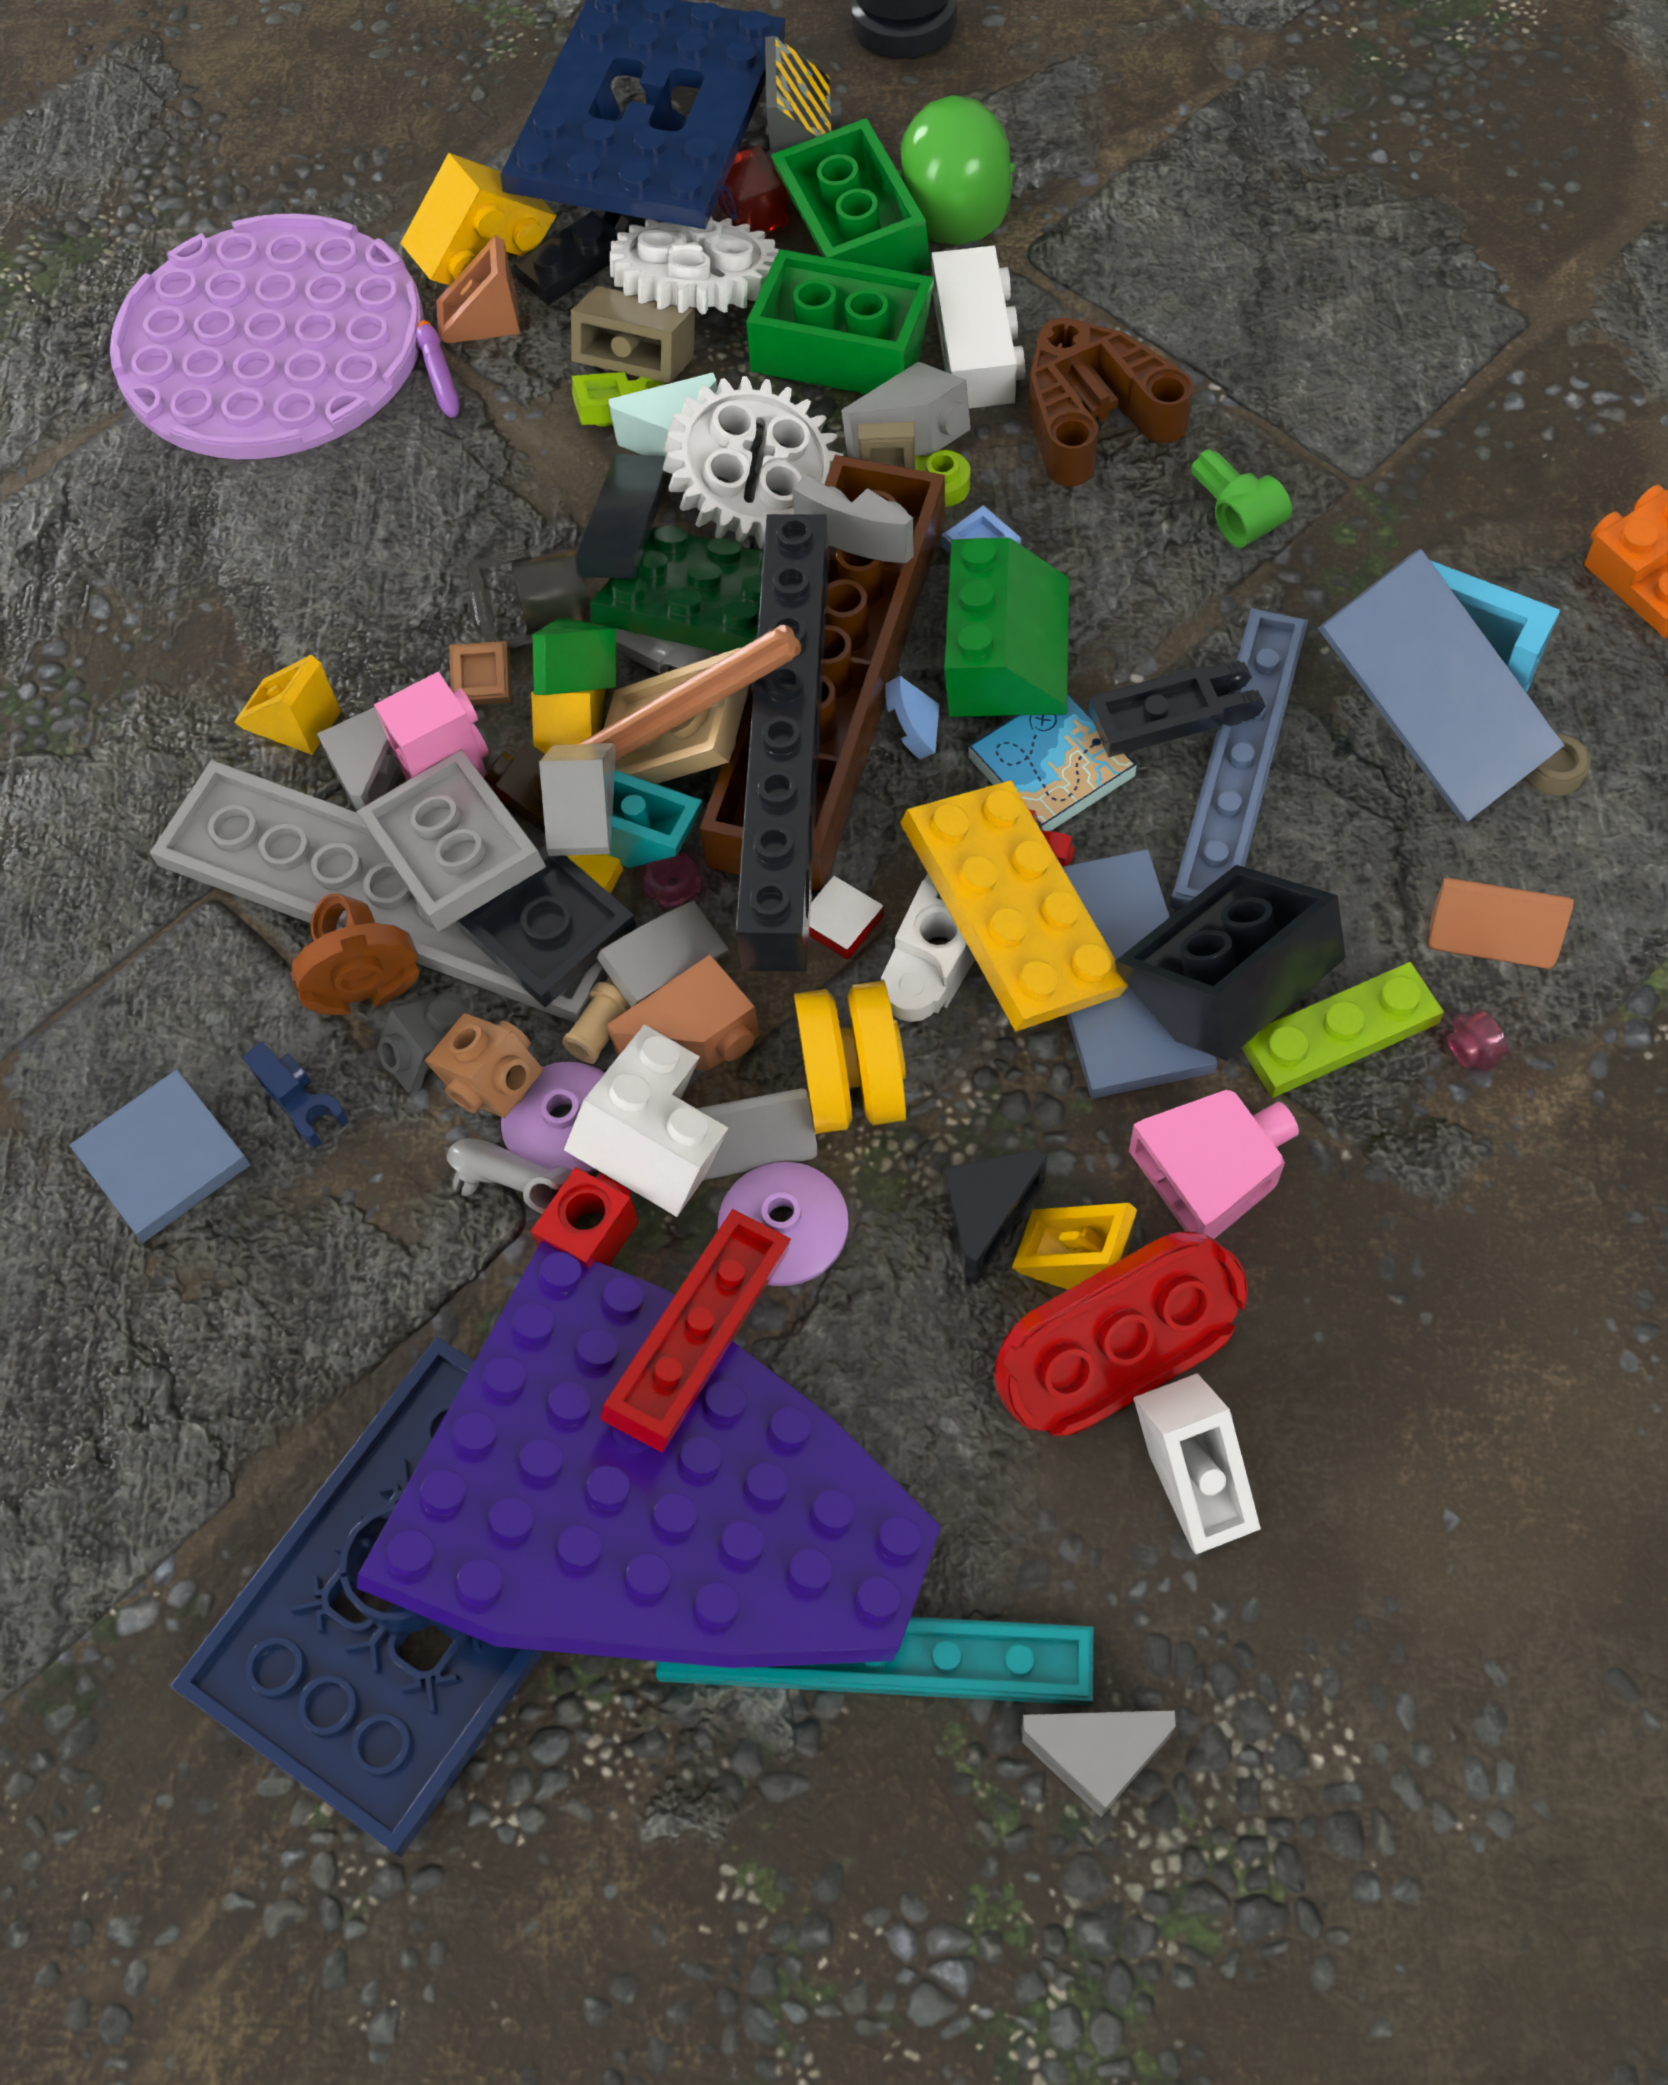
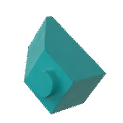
M615 770L611 854L608 855L621 859L622 866L628 868L677 856L703 809L702 800Z

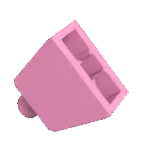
M1224 1090L1135 1123L1133 1125L1129 1152L1185 1232L1202 1233L1215 1239L1276 1187L1285 1164L1277 1147L1299 1134V1129L1294 1116L1283 1103L1276 1102L1252 1116L1235 1092Z

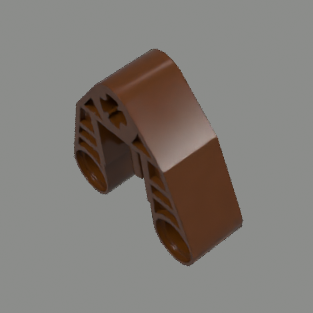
M1057 318L1044 324L1039 331L1030 373L1028 414L1049 478L1062 486L1074 487L1084 484L1092 477L1095 469L1098 426L1094 417L1099 422L1108 418L1109 410L1116 407L1120 409L1125 417H1129L1140 432L1149 440L1157 443H1171L1179 440L1188 429L1193 394V382L1190 376L1125 332L1071 318Z

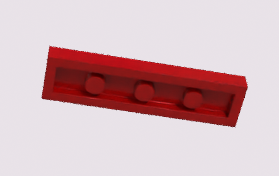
M732 1209L603 1404L600 1420L663 1453L787 1254L791 1238Z

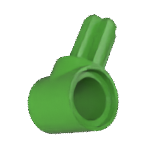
M1209 449L1200 453L1198 459L1193 462L1191 466L1192 475L1217 499L1215 517L1218 527L1226 540L1233 546L1243 548L1290 520L1292 504L1287 491L1276 478L1265 475L1258 479L1252 473L1240 475L1218 452Z

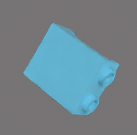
M1431 561L1527 693L1561 609Z

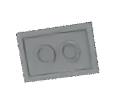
M462 749L357 810L365 826L437 932L546 867L536 847Z

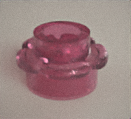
M679 851L677 856L648 863L646 876L642 880L645 895L651 900L656 899L661 907L670 909L684 905L688 899H695L702 888V878L697 875L699 871L698 865L681 851ZM670 880H678L676 885L671 886L667 884Z
M1478 1010L1468 1017L1458 1014L1453 1018L1455 1030L1448 1035V1043L1454 1056L1464 1067L1471 1068L1476 1065L1478 1069L1488 1071L1495 1067L1497 1059L1507 1054L1508 1046L1506 1039L1497 1023L1486 1012Z

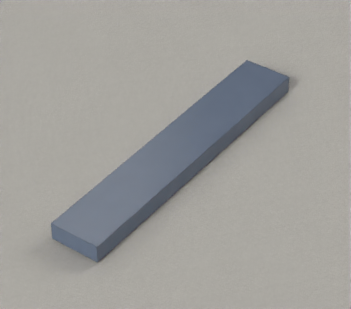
M1253 608L1250 610L1237 661L1245 662L1252 678L1246 684V687L1234 693H1244L1246 690L1251 691L1252 689L1254 691L1258 690L1266 707L1260 713V716H1256L1254 719L1248 720V722L1243 721L1241 724L1234 726L1222 724L1221 727H1218L1170 905L1172 908L1181 909L1235 865L1245 867L1308 624L1306 619Z

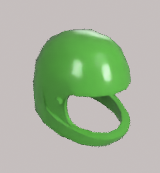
M951 95L930 102L913 117L903 135L900 144L901 169L898 173L926 220L927 238L935 243L962 245L981 240L1000 226L1010 207L1013 182L1010 173H1015L1014 162H1010V148L1005 129L992 111L977 99Z

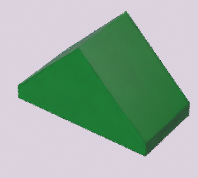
M558 618L532 634L534 695H552L616 688V628L571 618Z

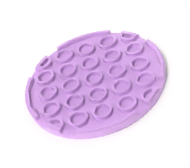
M272 214L233 221V229L220 232L208 238H205L203 233H200L166 254L168 261L152 275L144 273L129 291L116 316L111 334V365L119 388L130 409L148 429L180 448L202 455L227 459L273 458L299 453L337 439L373 417L394 397L409 377L420 353V348L416 342V326L418 322L424 320V313L416 283H414L413 278L406 269L404 261L383 240L378 238L373 240L359 233L357 226L333 218L307 214Z

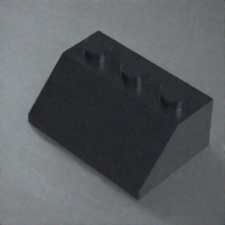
M1235 865L1115 960L1116 971L1176 1042L1223 1060H1228L1346 958L1338 895Z

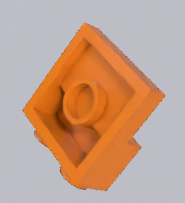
M1657 484L1648 489L1639 498L1633 512L1623 517L1615 511L1608 514L1597 524L1591 534L1593 543L1584 566L1666 639L1668 638V489L1665 490Z

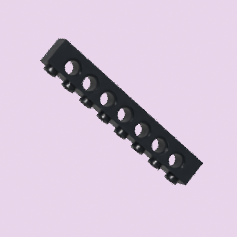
M826 514L766 515L757 639L780 625H787L793 630L795 637L800 641L801 652L790 662L754 682L736 936L743 971L807 972L830 569Z

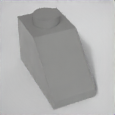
M919 361L841 410L847 455L859 459L858 424L914 422L915 456L933 454L971 430L966 380Z

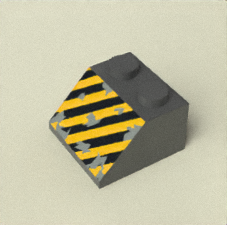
M776 36L765 37L766 109L770 153H776L841 128L840 98L831 99L829 76ZM771 159L774 192L787 191Z

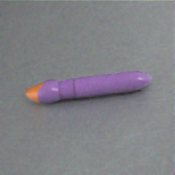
M422 320L416 326V342L423 353L424 362L437 402L446 416L454 418L459 413L460 404L446 358L440 347L441 339L433 326L428 321Z

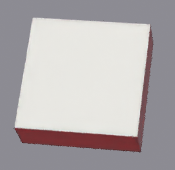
M833 876L811 902L809 936L849 960L884 917V905Z

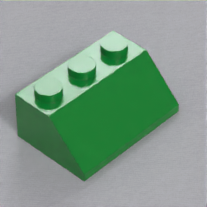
M867 118L771 154L772 163L823 257L914 274L931 268L926 220Z
M779 249L746 321L750 371L868 394L920 361L934 287V277Z
M1010 537L951 539L944 666L949 717L1067 714L1069 577Z

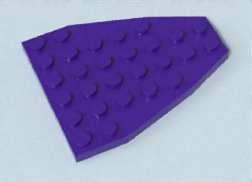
M541 1241L358 1573L357 1589L497 1647L725 1668L894 1661L901 1647L941 1526L832 1417L734 1341L731 1342L663 1453L601 1421L603 1404L673 1300L674 1295L665 1288L598 1261H595L588 1269L581 1265L573 1255L560 1252Z

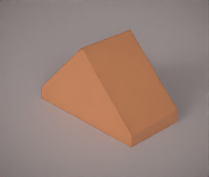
M494 235L436 301L438 335L441 341L448 344L520 334L516 289L505 243L500 237Z

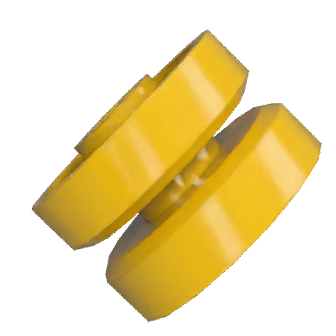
M885 980L851 986L847 995L850 1026L840 1028L835 999L827 989L794 994L815 1135L848 1129L853 1119L850 1088L859 1087L865 1118L873 1126L905 1121L906 1106L903 1080L906 1079L904 1054L897 1020L893 1021Z

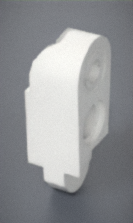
M928 873L925 879L922 880L895 937V949L881 976V980H885L892 1015L908 1022L922 1021L934 1012L939 1013L943 1005L947 1008L975 961L972 952ZM936 937L950 940V942L942 945L930 944L927 941Z

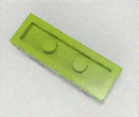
M1408 962L1268 1024L1241 1049L1271 1098H1274L1439 1024L1444 1011L1412 963Z

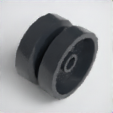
M851 0L853 34L862 46L878 55L894 58L918 57L937 50L952 37L957 25V0Z

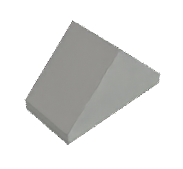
M375 707L317 733L329 762L356 812L393 790L401 771Z
M614 743L553 745L539 761L548 856L611 854L616 753Z
M1175 1711L1023 1715L1021 1726L1022 1743L1093 1811L1102 1817L1170 1738L1176 1727Z

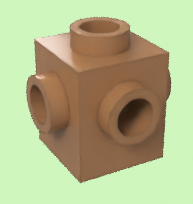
M463 1013L424 1060L447 1086L445 1088L447 1095L463 1109L476 1113L481 1108L503 1118H506L514 1106L524 1098L527 1090L544 1070L527 1050L531 1045L530 1040L517 1027L503 1020L496 1025Z

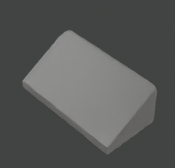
M800 1088L696 1108L728 1127L703 1180L749 1172L759 1166L774 1162L811 1160L818 1155L807 1089Z

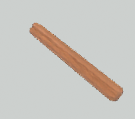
M780 625L579 744L614 743L616 749L615 761L790 662L801 652L800 641L795 637L793 630L789 626Z

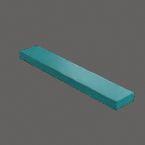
M910 1617L901 1647L894 1661L725 1668L657 1661L656 1678L659 1682L1091 1706L1093 1702V1627Z

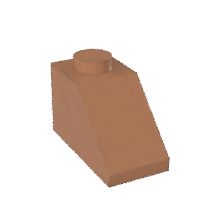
M710 954L607 1024L617 1056L621 1054L645 1024L700 1056L695 1069L708 1071L724 1060L733 1061L744 1055L751 1048L754 1040L760 1036L755 1006Z

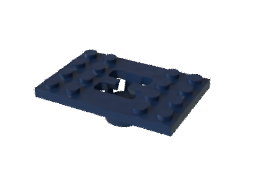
M586 0L500 174L502 191L706 230L766 84L765 37L776 36L783 41L785 38V18L769 16L761 11L746 12L723 8L709 2L694 3L683 0ZM621 75L641 78L639 83L645 90L646 104L630 101L627 109L620 112L610 86L612 80ZM676 86L700 89L687 120L682 114L672 108L671 90Z
M437 1336L170 1685V1687L400 1857L403 1856L545 1652L541 1650L497 1647L393 1603H390L385 1612H380L369 1607L364 1598L366 1592L357 1589L358 1573L365 1559L371 1552L475 1362ZM343 1589L349 1600L368 1618L366 1621L352 1623L336 1612L335 1601ZM434 1625L449 1637L453 1643L433 1669L420 1671L402 1659L401 1647L411 1632H418Z

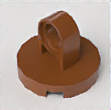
M338 893L329 894L323 897L316 905L311 919L313 942L305 946L293 960L290 974L303 1007L319 1014H352L349 1003L361 1002L372 998L374 1007L387 1004L406 992L418 979L419 969L416 963L418 954L408 932L395 925L375 923L372 912L366 903ZM346 910V926L336 930L337 922L342 912Z

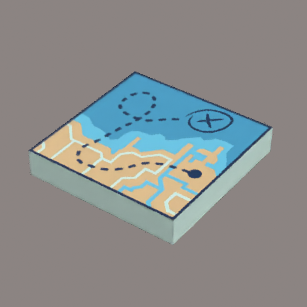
M1069 693L1067 714L1017 715L968 747V758L993 785L1012 780L1028 809L1036 811L1038 817L1037 825L1040 830L1052 831L1135 777L1137 766L1126 753L1108 758L1091 716Z

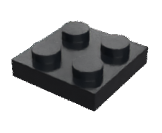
M545 845L538 851L546 866L545 868L460 918L457 922L462 933L542 1006L547 1007L598 962L597 956L601 949L632 932L637 925L632 912L566 855L548 856Z

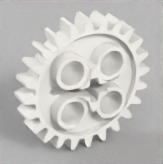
M711 216L706 230L667 222L658 223L651 219H645V227L630 225L629 233L619 232L617 234L618 241H611L610 277H614L615 287H623L625 296L638 294V303L641 304L655 300L657 301V309L660 310L669 305H676L678 313H684L689 307L697 308L701 314H706L708 307H716L724 313L728 312L729 304L747 308V299L756 301L779 249L775 248L774 239H765L764 231L750 232V224L732 226V219L730 218L716 222Z
M747 376L742 377L738 390H733L730 383L723 378L720 379L716 394L705 385L702 386L697 400L687 397L684 400L681 413H675L663 448L667 452L663 471L673 474L668 487L669 491L685 492L679 507L682 511L698 508L700 512L695 524L696 526L701 527L711 520L717 524L715 538H722L728 530L735 532L736 541L741 546L745 543L747 536L751 535L755 536L759 548L764 549L766 515L794 514L792 488L807 474L825 484L834 456H843L841 453L832 451L838 438L837 435L834 433L821 434L827 419L825 415L809 418L806 413L811 401L806 399L795 406L790 402L792 389L786 387L777 396L772 394L771 383L768 379L764 380L759 391L752 389ZM756 423H760L764 429L762 443L755 464V471L758 474L752 486L751 503H748L744 500V491L752 462V452L750 450L756 435ZM725 430H729V431H731V432H734L736 435H732V434L726 432ZM779 443L787 445L789 448L781 446ZM716 477L725 478V479H727L730 483L723 482V481L719 480V479L716 478ZM771 490L781 492L784 496L777 495Z

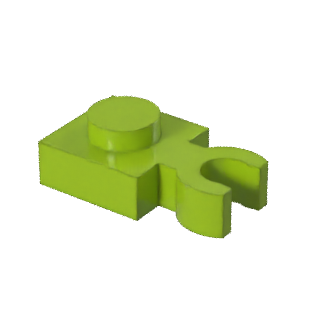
M625 372L572 376V395L581 425L611 426L613 423L608 399L665 385V382L642 376L637 380L628 381Z

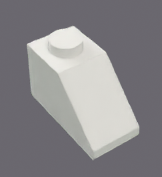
M1197 1373L1134 1397L1149 1456L1194 1553L1199 1554L1260 1530L1230 1409Z

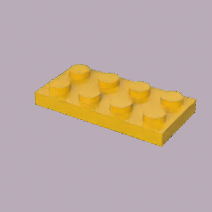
M1012 780L906 810L900 824L1015 1032L1122 995L1128 984L1116 971V959Z

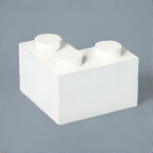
M644 1024L584 1098L564 1151L677 1217L705 1178L728 1130V1127L681 1100L700 1056Z

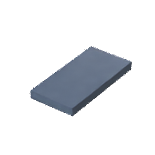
M1422 549L1414 551L1318 627V630L1460 822L1471 820L1565 746Z
M1148 849L1062 867L1116 960L1170 917ZM1129 986L1120 997L1066 1015L1091 1099L1213 1074L1216 1071L1217 1060L1215 1056L1176 1042Z

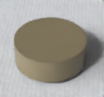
M1557 734L1565 746L1530 772L1526 778L1540 792L1561 796L1576 791L1582 785L1590 768L1591 760L1589 752L1580 741L1568 735Z

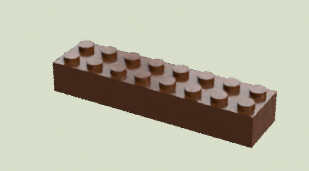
M840 455L834 456L824 485L839 489L850 502L857 499L868 488L883 499L900 504L913 517L914 557L907 563L886 562L848 553L829 545L830 569L811 891L820 892L826 885L885 706V683L894 678L945 523V475ZM754 682L751 685L748 699L744 705L736 735V745L731 754L730 762L722 765L700 826L707 868L739 875Z

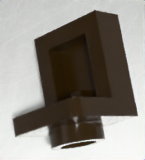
M526 741L513 756L503 751L485 774L484 780L491 785L490 788L501 802L545 833L539 761L545 754Z

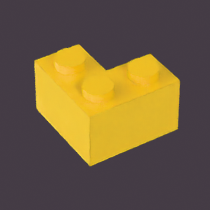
M448 153L404 235L401 245L430 280L450 286L494 235L504 240L507 252L523 257L542 243L556 218V214L543 199L503 192L501 171Z

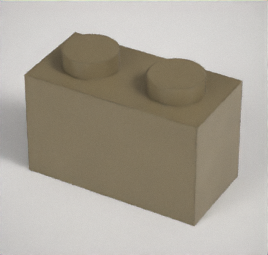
M596 286L571 310V361L671 383L694 358L695 307H689L684 313H678L676 305H669L660 310L657 309V301L655 300L641 304L638 303V295L625 296L623 291Z

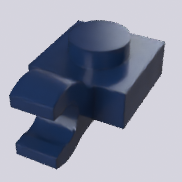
M262 1041L242 1056L261 1087L292 1120L304 1141L310 1146L317 1148L322 1144L312 1128L313 1123L320 1116L330 1115L342 1127L349 1123L345 1111L336 1098L329 1094H308L304 1091V1088L311 1084L312 1081L289 1053L278 1059Z

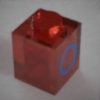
M757 145L737 153L718 198L719 206L726 216L732 219L733 226L750 224V232L764 231L768 233L790 224L788 191L773 163L761 146Z

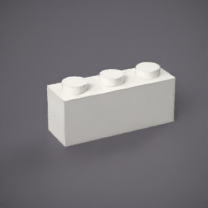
M995 246L932 252V277H934L932 296L945 372L966 380L969 408L1014 404L1016 380L1025 379V358L1023 347H1013L1012 340H1017L1018 323L1015 306L1006 307L1005 301H1010L1011 297L1008 267L999 268Z

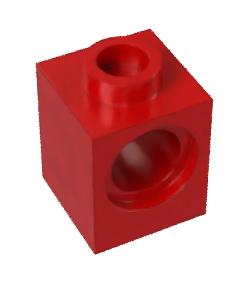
M575 1167L532 1228L531 1233L537 1246L543 1241L560 1252L573 1255L581 1265L589 1269L595 1261L610 1266L639 1221L630 1197L631 1192L627 1187L602 1172L598 1173L595 1178ZM599 1213L604 1215L603 1220L592 1229L580 1230L575 1228L578 1220L587 1214Z

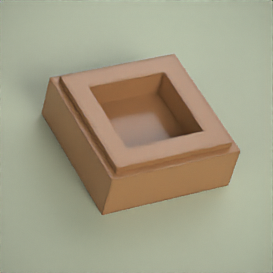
M507 641L449 645L452 692L461 688L472 705L512 703L510 646Z

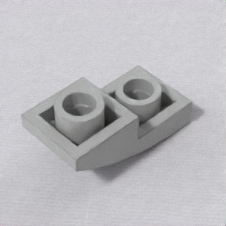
M808 474L792 488L794 514H826L830 546L848 553L886 562L907 563L914 557L913 517L900 504L894 501H887L868 488L857 499L850 502L839 489L832 486L827 487Z
M693 900L653 919L601 949L597 960L632 1008L709 954L716 961L726 955L729 949Z

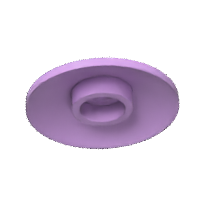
M559 1062L542 1067L544 1069L543 1072L527 1090L524 1098L514 1106L506 1118L501 1117V1132L507 1150L549 1170L555 1167H566L573 1171L577 1167L591 1174L597 1170L564 1151L584 1098L605 1072L580 1062ZM558 1106H572L571 1111L564 1117L557 1118L550 1115L551 1111Z
M796 1162L769 1163L744 1174L727 1192L718 1216V1230L730 1211L734 1209L791 1238L787 1254L767 1284L772 1286L801 1284L816 1278L826 1271L843 1250L849 1227L845 1200L833 1181L819 1170ZM778 1207H789L794 1211L792 1217L784 1222H776L769 1216L772 1210Z

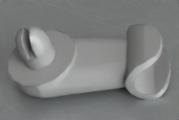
M465 1138L456 1141L446 1154L448 1163L457 1170L453 1178V1189L455 1192H459L462 1188L461 1196L471 1195L480 1185V1181L487 1183L496 1182L523 1192L525 1203L541 1214L544 1213L555 1197L551 1188L560 1190L572 1172L571 1169L566 1167H555L549 1170L494 1143L477 1138Z

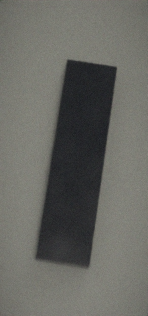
M614 455L575 556L577 576L588 578H635L670 473L663 471L666 456Z

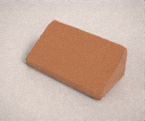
M1444 878L1432 909L1428 945L1429 948L1438 951L1550 969L1554 967L1558 960L1573 910L1574 899Z

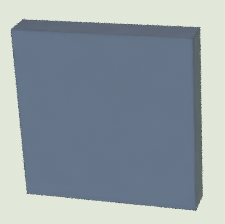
M177 1069L69 1145L135 1235L143 1243L251 1165Z

